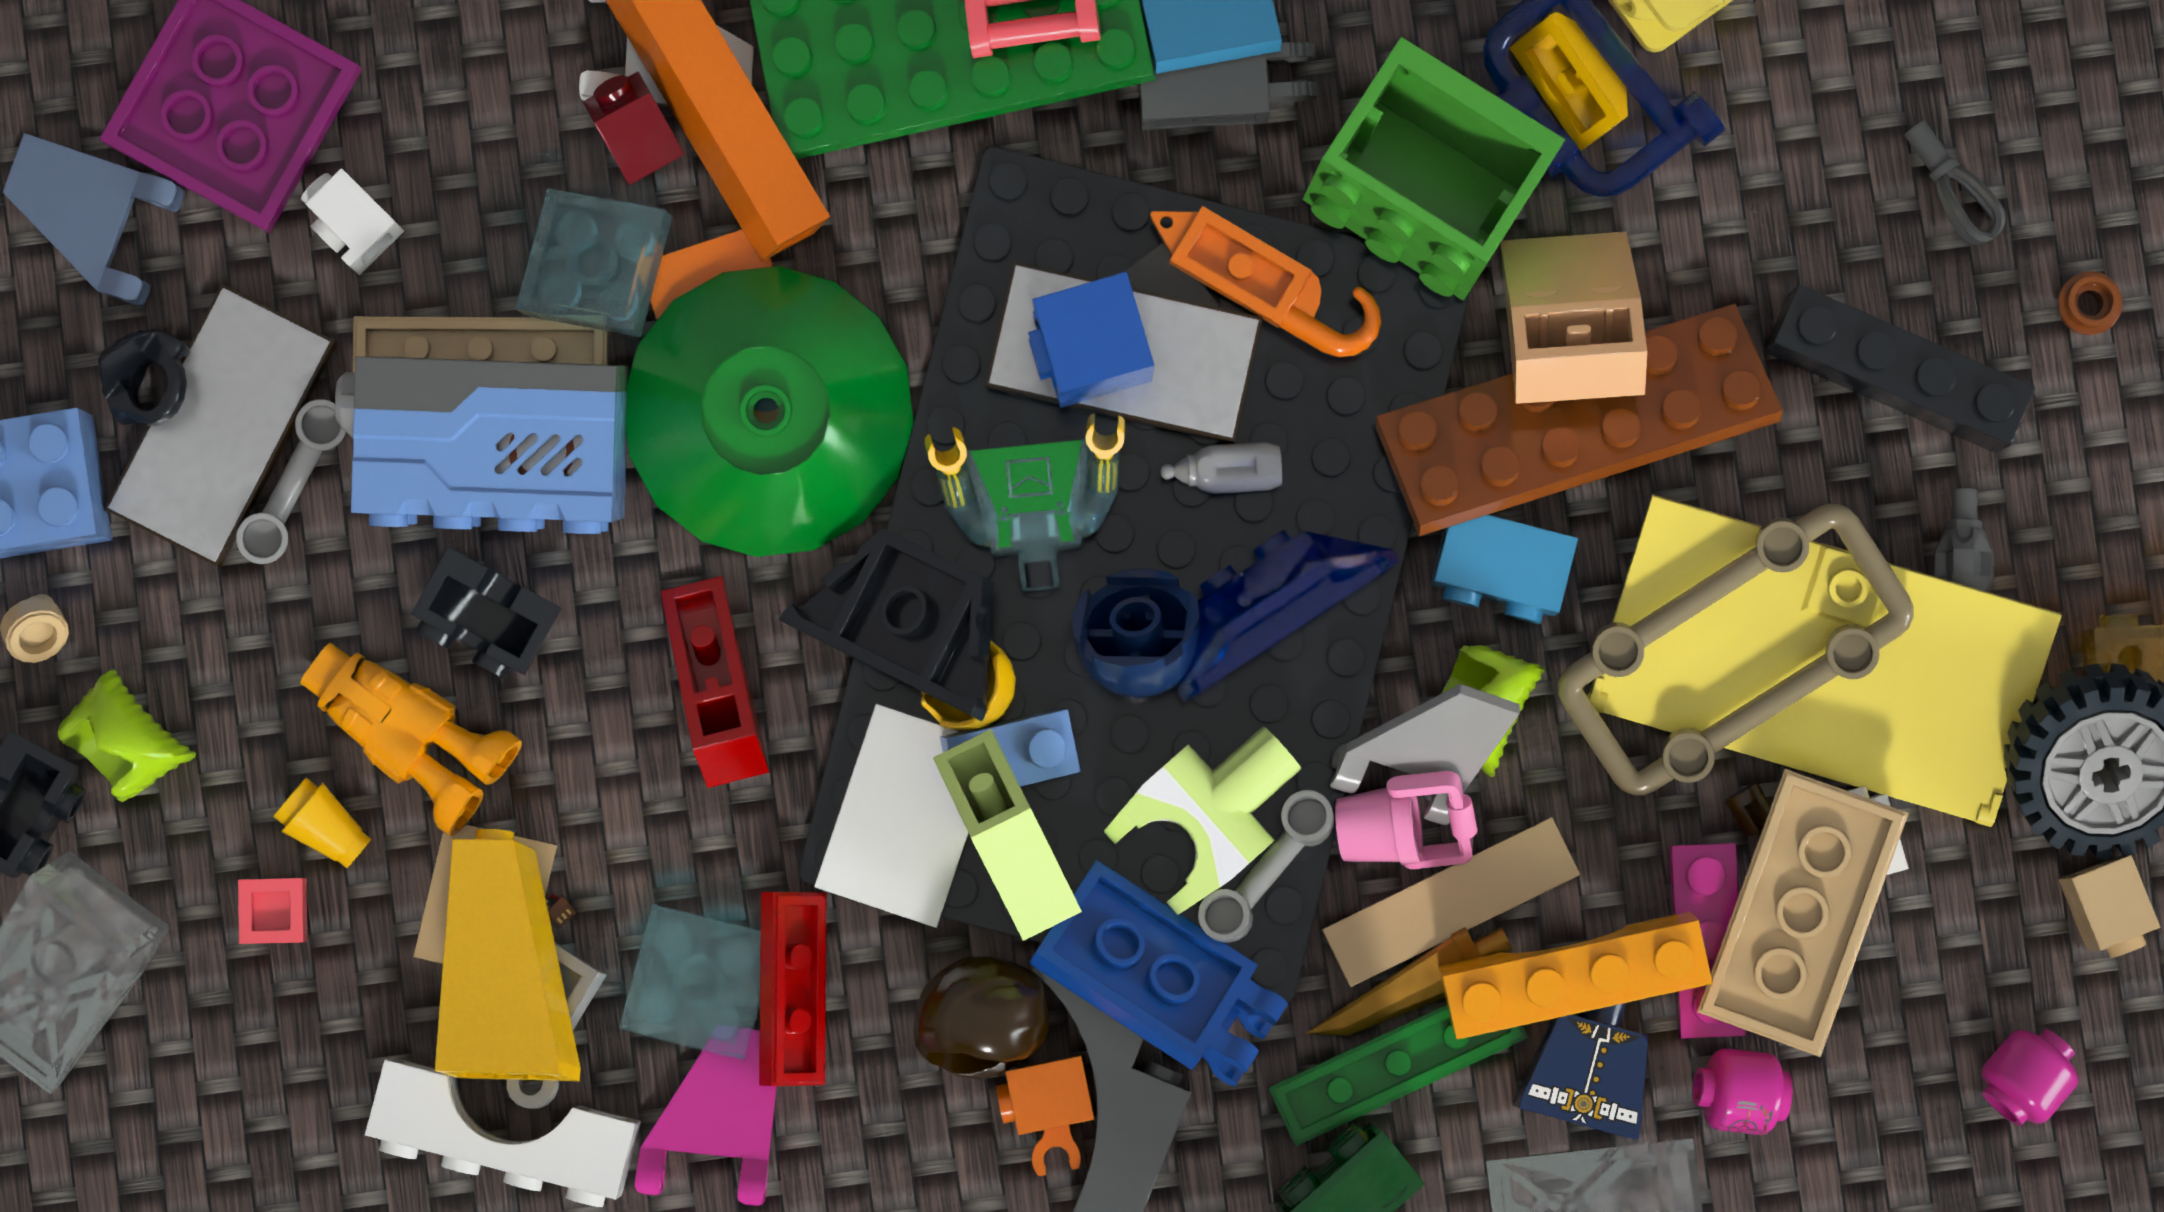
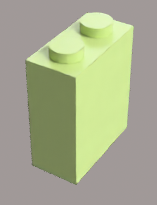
M992 729L933 757L961 819L1023 941L1082 912Z

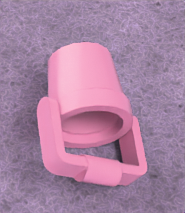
M1453 771L1395 776L1387 781V787L1336 799V832L1339 851L1343 861L1400 862L1401 865L1408 869H1420L1464 864L1472 858L1473 837L1478 831L1471 797L1463 792L1460 776ZM1448 793L1449 799L1446 805L1451 830L1458 842L1423 846V830L1418 796Z

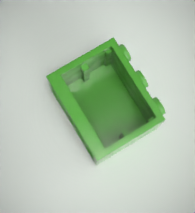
M1401 37L1321 159L1302 200L1311 205L1312 212L1322 222L1337 229H1342L1345 226L1364 238L1368 249L1381 259L1396 263L1399 260L1420 273V280L1432 291L1446 297L1455 295L1464 301L1566 139Z

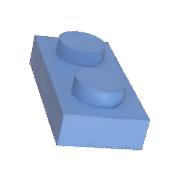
M1057 708L990 724L982 729L965 730L940 736L942 751L945 752L992 729L1020 787L1081 772L1068 709Z

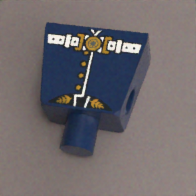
M1627 1003L1586 1011L1583 1014V1018L1568 1015L1550 1019L1516 1093L1513 1106L1638 1140L1641 1130L1648 1035L1620 1028Z

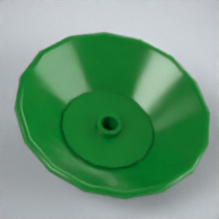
M782 266L723 272L674 299L639 342L627 383L626 436L628 453L656 506L701 542L754 557L813 551L862 524L899 478L914 425L908 368L880 317L835 281ZM764 398L774 400L779 409L777 418L770 423L758 421L754 414L755 405Z

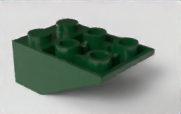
M1353 1122L1325 1146L1331 1157L1312 1173L1304 1165L1278 1187L1276 1191L1282 1197V1200L1274 1208L1277 1212H1394L1424 1186L1425 1183L1382 1130L1371 1123H1368L1362 1129Z

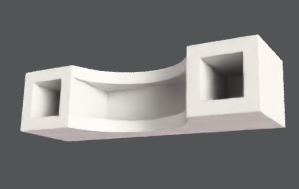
M390 1058L385 1059L365 1136L381 1139L379 1151L416 1159L420 1149L443 1155L441 1166L450 1170L479 1175L482 1165L505 1171L503 1182L528 1190L541 1191L544 1181L568 1187L566 1199L586 1205L603 1207L605 1197L616 1200L622 1196L641 1121L579 1105L573 1107L554 1130L541 1138L530 1141L502 1139L482 1129L470 1117L461 1101L457 1078L436 1072L435 1068Z

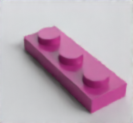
M1736 843L1669 846L1672 915L1691 911L1699 920L1711 973L1738 899ZM1706 985L1676 992L1678 1038L1745 1036L1744 1029L1697 1012Z

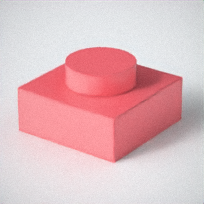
M307 878L238 880L239 944L307 942Z

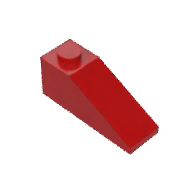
M722 576L660 591L691 744L707 788L770 773L759 721Z

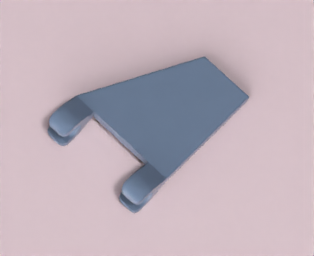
M24 133L3 189V193L98 292L138 307L144 306L151 286L137 276L111 269L110 265L134 199L137 198L160 208L176 212L180 209L185 196V191L170 180L139 172Z

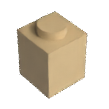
M2132 855L2116 856L2058 879L2087 951L2107 949L2110 958L2118 957L2147 945L2143 934L2161 928Z

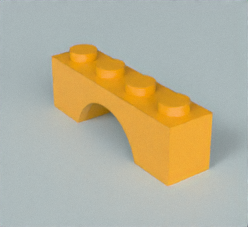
M1691 911L1629 924L1613 933L1562 947L1523 953H1497L1439 966L1451 1025L1457 1040L1713 984L1700 923Z

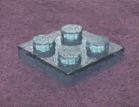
M547 188L515 309L528 317L641 337L673 216L662 208Z
M652 904L619 1029L746 1061L760 1007L761 931Z

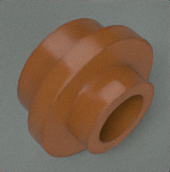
M2087 271L2071 277L2064 283L2058 294L2057 309L2063 323L2072 331L2081 335H2097L2105 332L2117 322L2122 311V296L2118 286L2111 278L2099 272ZM2088 293L2097 299L2099 307L2095 315H2086L2080 310L2078 299L2081 294Z

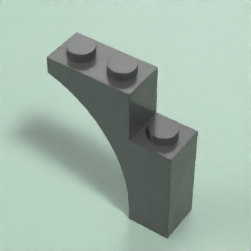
M1033 967L1032 971L1052 989L1075 1021L1088 1051L1097 1091L1096 1137L1091 1162L1073 1207V1212H1143L1192 1093L1190 1090L1180 1086L1184 1074L1148 1060L1144 1071L1133 1067L1143 1038Z

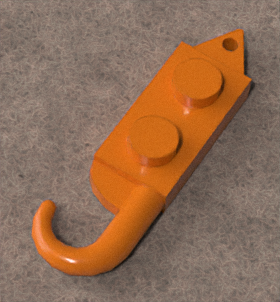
M1204 206L1200 208L1199 212L1152 211L1150 213L1154 226L1172 256L1169 260L1170 265L1258 317H1262L1275 327H1280L1319 351L1336 357L1355 356L1368 349L1377 338L1381 326L1380 308L1374 297L1364 288L1359 286L1353 289V296L1362 304L1364 310L1363 324L1354 333L1341 334L1314 318L1320 305L1322 290L1318 277L1311 269ZM1164 218L1170 219L1172 226L1170 228H1163L1160 224L1161 220Z

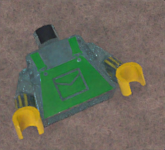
M1091 414L1087 420L1086 439L966 451L962 433L954 427L952 430L956 441L955 446L948 451L941 452L934 448L931 435L928 434L926 436L925 448L931 465L936 468V475L947 512L973 544L990 546L992 557L1018 555L1022 591L1059 587L1056 551L1081 548L1082 537L1090 536L1099 530L1118 492L1119 450L1122 448L1125 438V420L1122 416L1118 415L1117 431L1105 436L1099 434L1094 429L1095 414Z

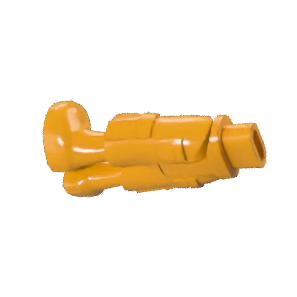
M332 643L327 644L300 681L301 685L320 698L317 706L322 711H326L341 729L364 748L363 753L373 765H376L398 784L414 778L427 791L434 804L433 819L436 826L451 837L457 834L473 817L482 802L483 791L432 758L428 753L429 748L433 744L438 745L457 759L484 784L490 785L507 771L522 746V741L510 731L497 730L487 735H482L458 726L454 723L456 707L431 691V688L418 683L411 684L386 668L372 661L365 660V657L358 652L350 657Z

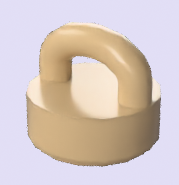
M47 594L31 596L15 604L6 612L0 624L1 637L7 650L14 658L22 662L35 663L49 659L62 649L69 635L68 624L61 610Z

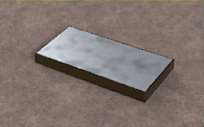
M1013 262L985 387L1058 404L1051 378L1040 381L1028 341L1030 339L1028 332L1037 330L1033 319L1034 308L1032 299L1096 280ZM1132 288L1155 365L1152 381L1068 407L1117 418L1119 415L1130 421L1235 443L1263 318Z
M221 284L189 345L191 353L188 357H183L181 361L186 373L187 388L185 399L178 413L164 424L147 426L104 510L221 568L236 540L240 524L250 514L295 427L298 412L307 404L338 343ZM165 391V393H164V395H163V397H162L160 403L162 402V400H163V398H164V396H165V394H166V391Z

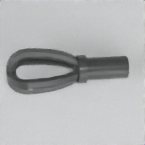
M1925 120L1907 131L1904 136L1931 172L1929 176L1934 183H1937L1938 194L1943 208L1961 238L1970 244L1982 245L1998 236L2005 225V211L1992 191L1972 172L1960 167L1959 161L1956 157L1952 158ZM1950 178L1960 183L1982 207L1991 220V227L1983 231L1973 225L1952 190Z

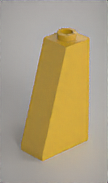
M500 829L476 830L475 839H452L435 1071L462 1079L580 1081L581 1067L536 850L515 841L514 832Z

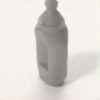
M1269 442L1212 444L1200 448L1195 454L1187 455V457L1181 459L1174 466L1164 464L1161 467L1160 473L1162 478L1166 480L1176 477L1181 482L1188 484V486H1197L1202 491L1212 494L1268 491L1282 485L1280 446Z

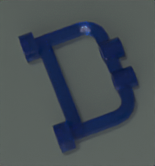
M1522 0L1499 18L1488 31L1483 46L1484 66L1492 82L1499 90L1495 96L1566 139L1546 170V174L1550 178H1554L1563 171L1567 178L1585 193L1597 197L1618 196L1637 185L1692 140L1696 139L1705 147L1725 131V127L1716 113L1696 91H1693L1677 105L1673 106L1591 0ZM1559 3L1569 13L1662 132L1619 167L1610 172L1595 170L1587 162L1572 138L1558 125L1543 106L1536 92L1518 74L1508 58V50L1512 41Z

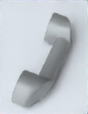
M313 400L300 409L295 421L296 433L300 440L262 513L247 517L237 530V547L240 553L253 563L268 564L276 561L284 554L289 541L285 523L322 451L336 447L345 437L346 431L336 421L335 403L329 400Z
M1302 790L1291 795L1284 803L1281 812V820L1285 830L1235 890H1215L1202 900L1198 910V919L1201 928L1210 938L1218 942L1230 943L1238 941L1247 935L1253 922L1251 909L1304 846L1313 847L1321 844L1329 837L1334 827V812L1329 801L1322 794L1312 790Z

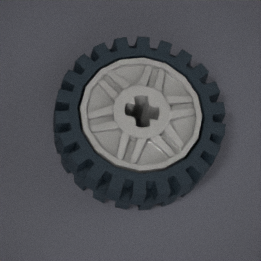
M2111 663L2109 673H2105L2099 664L2085 665V676L2077 678L2072 669L2058 675L2062 683L2061 686L2053 689L2048 682H2045L2036 689L2039 701L2034 704L2026 699L2018 711L2022 721L2021 723L2011 722L2007 732L2011 744L2004 745V760L2007 766L2005 772L2011 792L2022 814L2033 830L2039 836L2043 834L2049 844L2059 850L2065 845L2070 854L2084 857L2087 849H2090L2096 859H2110L2111 848L2117 847L2124 857L2137 853L2135 841L2143 838L2149 848L2161 841L2157 830L2164 826V682L2160 679L2156 682L2150 673L2138 668L2131 674L2128 668L2122 664Z

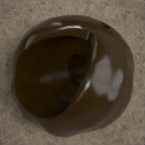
M971 956L948 965L927 982L920 995L913 1029L915 1046L918 1052L929 1063L959 1077L983 1079L997 1076L1037 1051L1046 1038L1050 1026V1013L1045 999L1043 984L1040 978L1031 970L1019 964L994 957Z

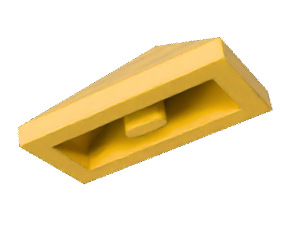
M1555 12L1509 47L1579 152L1586 149L1628 117L1625 49L1621 45L1565 15Z

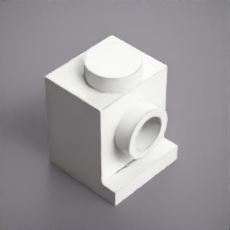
M342 168L333 177L329 173L318 177L301 196V200L318 216L310 227L336 253L347 245L350 249L341 259L358 275L367 269L404 232Z

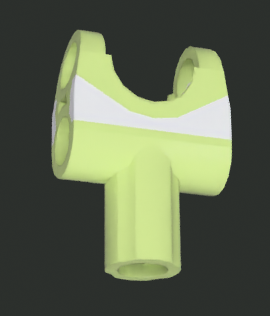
M1265 726L1257 730L1214 770L1188 744L1140 787L1104 830V833L1116 844L1135 826L1140 829L1146 824L1155 821L1176 823L1188 832L1195 847L1193 869L1185 879L1187 884L1166 902L1178 915L1229 882L1275 841L1251 813L1302 768Z

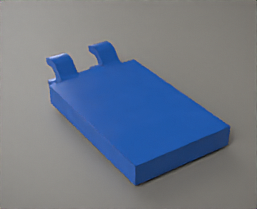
M1096 859L1074 893V897L1082 912L1054 925L1029 964L1190 1070H1193L1203 1057L1217 1078L1235 1087L1259 1052L1249 1041L1228 1032L1235 1019L1238 1017L1241 1025L1248 1032L1264 1039L1271 1027L1277 1023L1288 1003L1277 993L1265 989L1250 980L1258 964L1224 942L1213 940L1201 927L1183 915H1177L1172 908Z

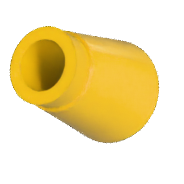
M307 777L273 815L275 819L285 826L281 832L335 862L338 861L345 868L351 865L371 841V838L362 831L363 829L322 782L318 787Z

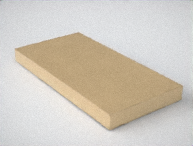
M1784 768L1710 973L1713 984L1706 985L1697 1012L1821 1057L1909 813Z

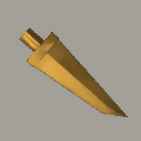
M1466 927L1451 934L1450 938L1329 1016L1305 1034L1349 1036L1445 998L1439 966L1497 953H1508L1513 948L1502 927L1475 941H1472Z

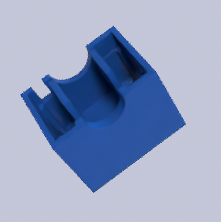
M1127 272L1032 299L1034 308L1033 319L1037 330L1028 332L1030 338L1028 341L1040 381L1051 378L1060 408L1152 381L1155 365Z

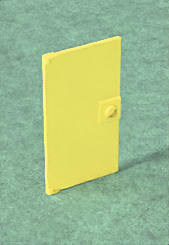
M1652 494L1612 622H1623L1632 626L1756 547V536L1762 526ZM1811 541L1809 542L1807 558L1797 569L1790 572H1776L1767 569L1646 646L1644 648L1643 661L1632 674L1624 677H1613L1604 673L1594 679L1587 697L1599 713L1610 714L1671 733L1681 728H1694L1702 732L1826 653V642L1830 634L1838 627L1846 624H1857L1866 628L1887 615L1888 610L1848 550ZM1888 563L1911 598L1914 606V618L1909 629L1900 637L1879 649V660L1874 670L1867 676L1859 679H1847L1839 675L1724 748L1855 787L1866 786L1867 790L1883 795L1887 794L1896 799L1992 827L1997 817L2003 798L2002 794L2007 782L2004 745L2011 744L2007 732L2012 721L2021 723L2022 719L2018 710L2025 700L2034 701L2036 689H2038L2062 615L2055 611Z

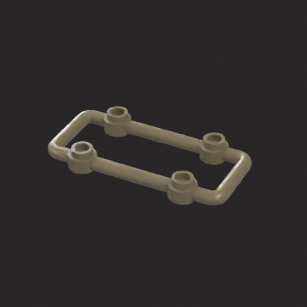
M1827 503L1815 508L1796 521L1789 518H1775L1767 521L1758 531L1756 547L1632 626L1623 622H1612L1603 626L1593 639L1592 651L1572 663L1562 672L1558 681V696L1561 704L1613 782L1628 794L1644 796L1656 791L1673 779L1684 783H1693L1705 778L1714 765V753L1839 675L1847 679H1859L1870 674L1878 663L1879 649L1897 639L1909 629L1914 618V606L1909 594L1857 515L1846 506ZM1834 529L1888 610V614L1866 628L1857 624H1846L1838 627L1830 634L1826 642V653L1702 732L1694 728H1681L1672 732L1664 742L1662 757L1642 770L1637 771L1583 691V687L1604 673L1613 677H1624L1632 674L1641 665L1646 646L1767 569L1776 572H1790L1797 569L1807 558L1809 542L1828 530Z

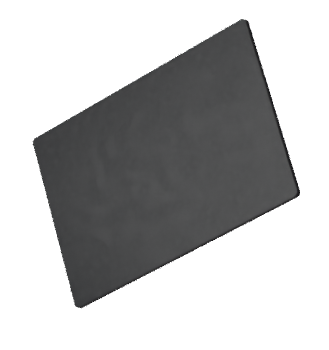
M999 147L988 148L983 153L886 530L965 567L994 583L991 640L1008 656L1013 666L1016 683L1014 698L1004 716L992 724L1057 708L1068 709L1081 772L1021 786L1020 788L1073 895L1097 859L1169 906L1166 902L1187 884L1185 879L1193 869L1195 847L1188 832L1176 823L1155 821L1146 824L1140 829L1135 826L1114 844L1104 833V830L1140 787L1188 744L1192 746L1212 770L1262 726H1265L1288 750L1302 769L1251 814L1276 841L1285 830L1281 820V812L1286 800L1296 792L1312 790L1322 794L1329 801L1334 812V827L1329 837L1321 844L1313 847L1304 846L1251 909L1253 914L1252 927L1247 935L1238 941L1225 943L1258 964L1250 980L1265 989L1277 993L1288 1003L1295 996L1336 832V799L1345 796V792L1330 787V781L1337 770L1332 767V756L1339 746L1360 736L1413 523L1376 430V416L1445 395L1470 292L1463 301L1455 295L1446 297L1432 291L1420 280V273L1399 260L1396 263L1381 259L1368 249L1365 239ZM1204 206L1311 269L1318 277L1322 290L1320 305L1314 318L1341 334L1356 332L1364 321L1362 304L1353 296V289L1360 286L1374 297L1381 314L1379 333L1368 349L1355 356L1336 357L1323 353L1280 327L1277 328L1262 319L1235 443L1269 442L1280 446L1282 485L1268 491L1212 494L1202 491L1197 486H1188V484L1181 482L1176 477L1167 480L1162 478L1160 470L1164 464L1174 466L1181 459L1187 457V455L1195 454L1200 448L1212 444H1228V442L1124 419L1125 438L1123 446L1113 455L1111 461L1110 487L1104 492L1097 491L1094 488L1096 457L1094 452L1087 446L1085 438L1087 420L1091 414H1095L1094 429L1099 434L1107 436L1117 431V417L1068 406L1060 408L1059 404L985 387L1013 262L1093 280L1127 272L1133 289L1257 316L1170 265L1169 260L1172 256L1150 218L1152 211L1199 212L1200 208ZM1164 218L1160 224L1163 228H1170L1172 221ZM954 427L962 433L967 454L960 471L968 501L961 506L953 504L945 474L931 465L925 448V438L930 434L933 446L937 451L944 452L952 449L956 443L952 430ZM1082 440L1068 508L1065 509L1071 513L1069 520L1074 541L1061 542L1057 519L1054 517L1058 510L1055 509L1008 514V517L1013 519L1011 522V547L998 548V523L996 519L1000 515H997L970 451ZM1050 456L1005 461L1009 498L1053 494ZM1047 460L1049 483L1029 475L1011 487L1010 463ZM1029 478L1050 488V491L1017 495H1012L1011 490ZM1059 501L1057 502V507L1061 508L1063 503ZM1003 507L1001 511L1003 513H1006L1008 509L1007 507ZM1060 509L1059 513L1056 514V516L1068 514V512H1064L1063 509ZM1004 514L998 521H1011V519L1007 518ZM1051 561L1054 586L1027 589L1024 563ZM1149 568L1166 571L1176 576L1179 586L1187 590L1189 594L1192 590L1197 597L1201 616L1202 648L1189 674L1175 687L1158 695L1135 698L1115 694L1092 679L1076 651L1071 615L1079 597L1087 589H1090L1092 596L1098 589L1107 586V576L1122 570ZM855 658L852 661L799 868L801 879L805 883L812 885L816 883L875 705L878 704L938 725L940 724L921 705L922 691ZM968 834L941 917L1022 938ZM1273 843L1234 878L1217 890L1229 889L1234 891ZM1202 900L1180 913L1199 927L1201 926L1198 919V910ZM1052 927L1028 938V940L1042 943Z

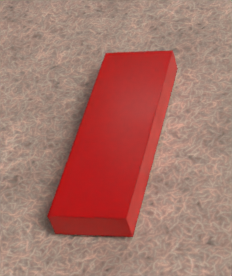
M761 892L759 1086L825 1085L827 892Z

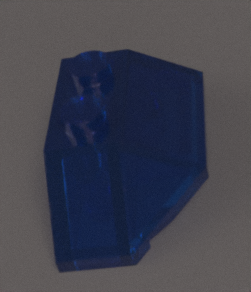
M1283 530L1253 550L1259 561L1237 574L1232 565H1229L1199 585L1205 596L1198 600L1201 626L1195 655L1187 673L1178 683L1176 694L1184 705L1396 566L1401 560L1394 549L1303 531L1291 539L1287 532Z

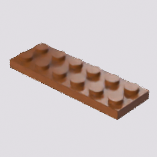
M1734 303L1645 331L1647 344L1645 395L1516 404L1512 373L1376 416V430L1419 536L1780 422L1783 412L1782 407L1736 304Z

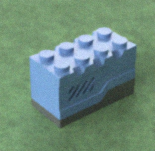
M355 356V372H345L338 379L335 392L336 421L353 438L351 513L369 514V526L408 527V525L417 524V515H432L433 528L472 529V527H481V517L498 518V530L536 532L537 529H545V519L563 520V533L601 534V532L608 531L609 522L625 518L626 403L629 366Z

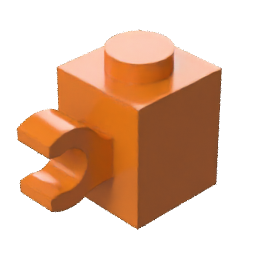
M1079 1054L1025 1065L1005 1071L1007 1083L996 1086L1003 1124L1015 1121L1018 1135L1044 1130L1043 1137L1036 1143L1032 1152V1165L1036 1174L1039 1177L1046 1175L1044 1155L1052 1147L1063 1148L1069 1155L1071 1170L1079 1169L1081 1162L1080 1150L1073 1140L1070 1125L1094 1120L1082 1055Z

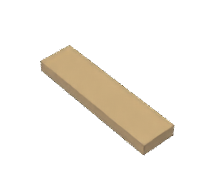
M354 316L353 372H355V356L609 365V319Z
M1551 817L1473 855L1467 863L1452 865L1321 930L1348 986L1352 987L1444 942L1452 936L1451 934L1464 927L1469 930L1579 876L1580 873Z

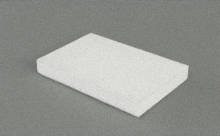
M878 704L875 705L814 887L937 928L969 833L933 757L943 753L940 736L959 731L944 728L938 724Z

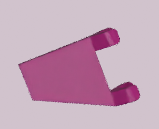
M725 1026L717 1027L640 1147L635 1177L636 1191L646 1195H659L662 1193L665 1182L667 1151L742 1158L738 1200L745 1205L755 1206L762 1205L765 1202L777 1086H759L760 1030Z

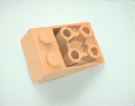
M1627 232L1502 240L1500 252L1516 404L1645 395L1647 344L1641 295Z

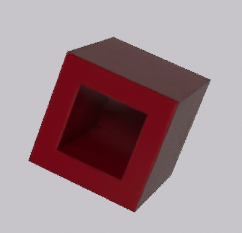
M638 71L628 77L619 75L604 81L594 90L592 97L583 101L591 119L629 185L685 155Z

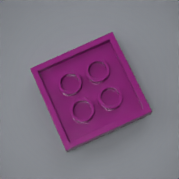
M178 0L99 140L270 234L359 77L362 68L353 61L241 0Z

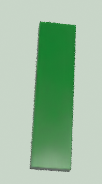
M1445 1004L1269 1086L1268 1090L1296 1147L1521 1042L1528 1037L1523 1026H1517L1457 1040L1452 1029L1448 1007Z

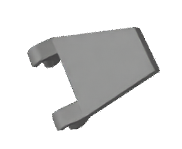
M1459 684L1362 736L1339 746L1332 756V767L1337 770L1330 781V787L1354 794L1363 779L1369 762L1373 761L1409 774L1453 771L1460 776L1463 792H1465L1520 714V704ZM1448 793L1425 795L1430 804L1424 811V819L1441 825H1448L1450 823L1446 805L1449 799Z

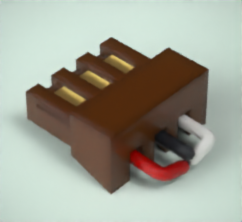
M553 894L546 900V903L549 901L552 904L550 908L547 906L550 920L560 928L577 913L563 895L558 898ZM554 897L557 901L553 902L551 899Z

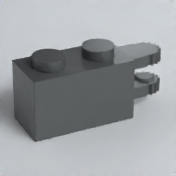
M1283 42L1281 44V51L1158 74L1155 72L1156 81L1139 84L1142 131L1268 123L1270 114L1269 104L1300 102L1318 98L1316 82L1301 79L1289 82L1268 83L1267 65L1303 64L1316 58L1315 44L1310 42Z

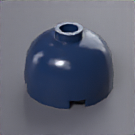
M1149 568L1122 570L1107 576V586L1098 589L1092 596L1090 589H1087L1079 597L1071 616L1077 654L1093 680L1115 694L1138 698L1158 695L1175 687L1189 674L1202 648L1201 616L1197 597L1192 590L1189 594L1187 590L1180 587L1176 576L1166 571Z

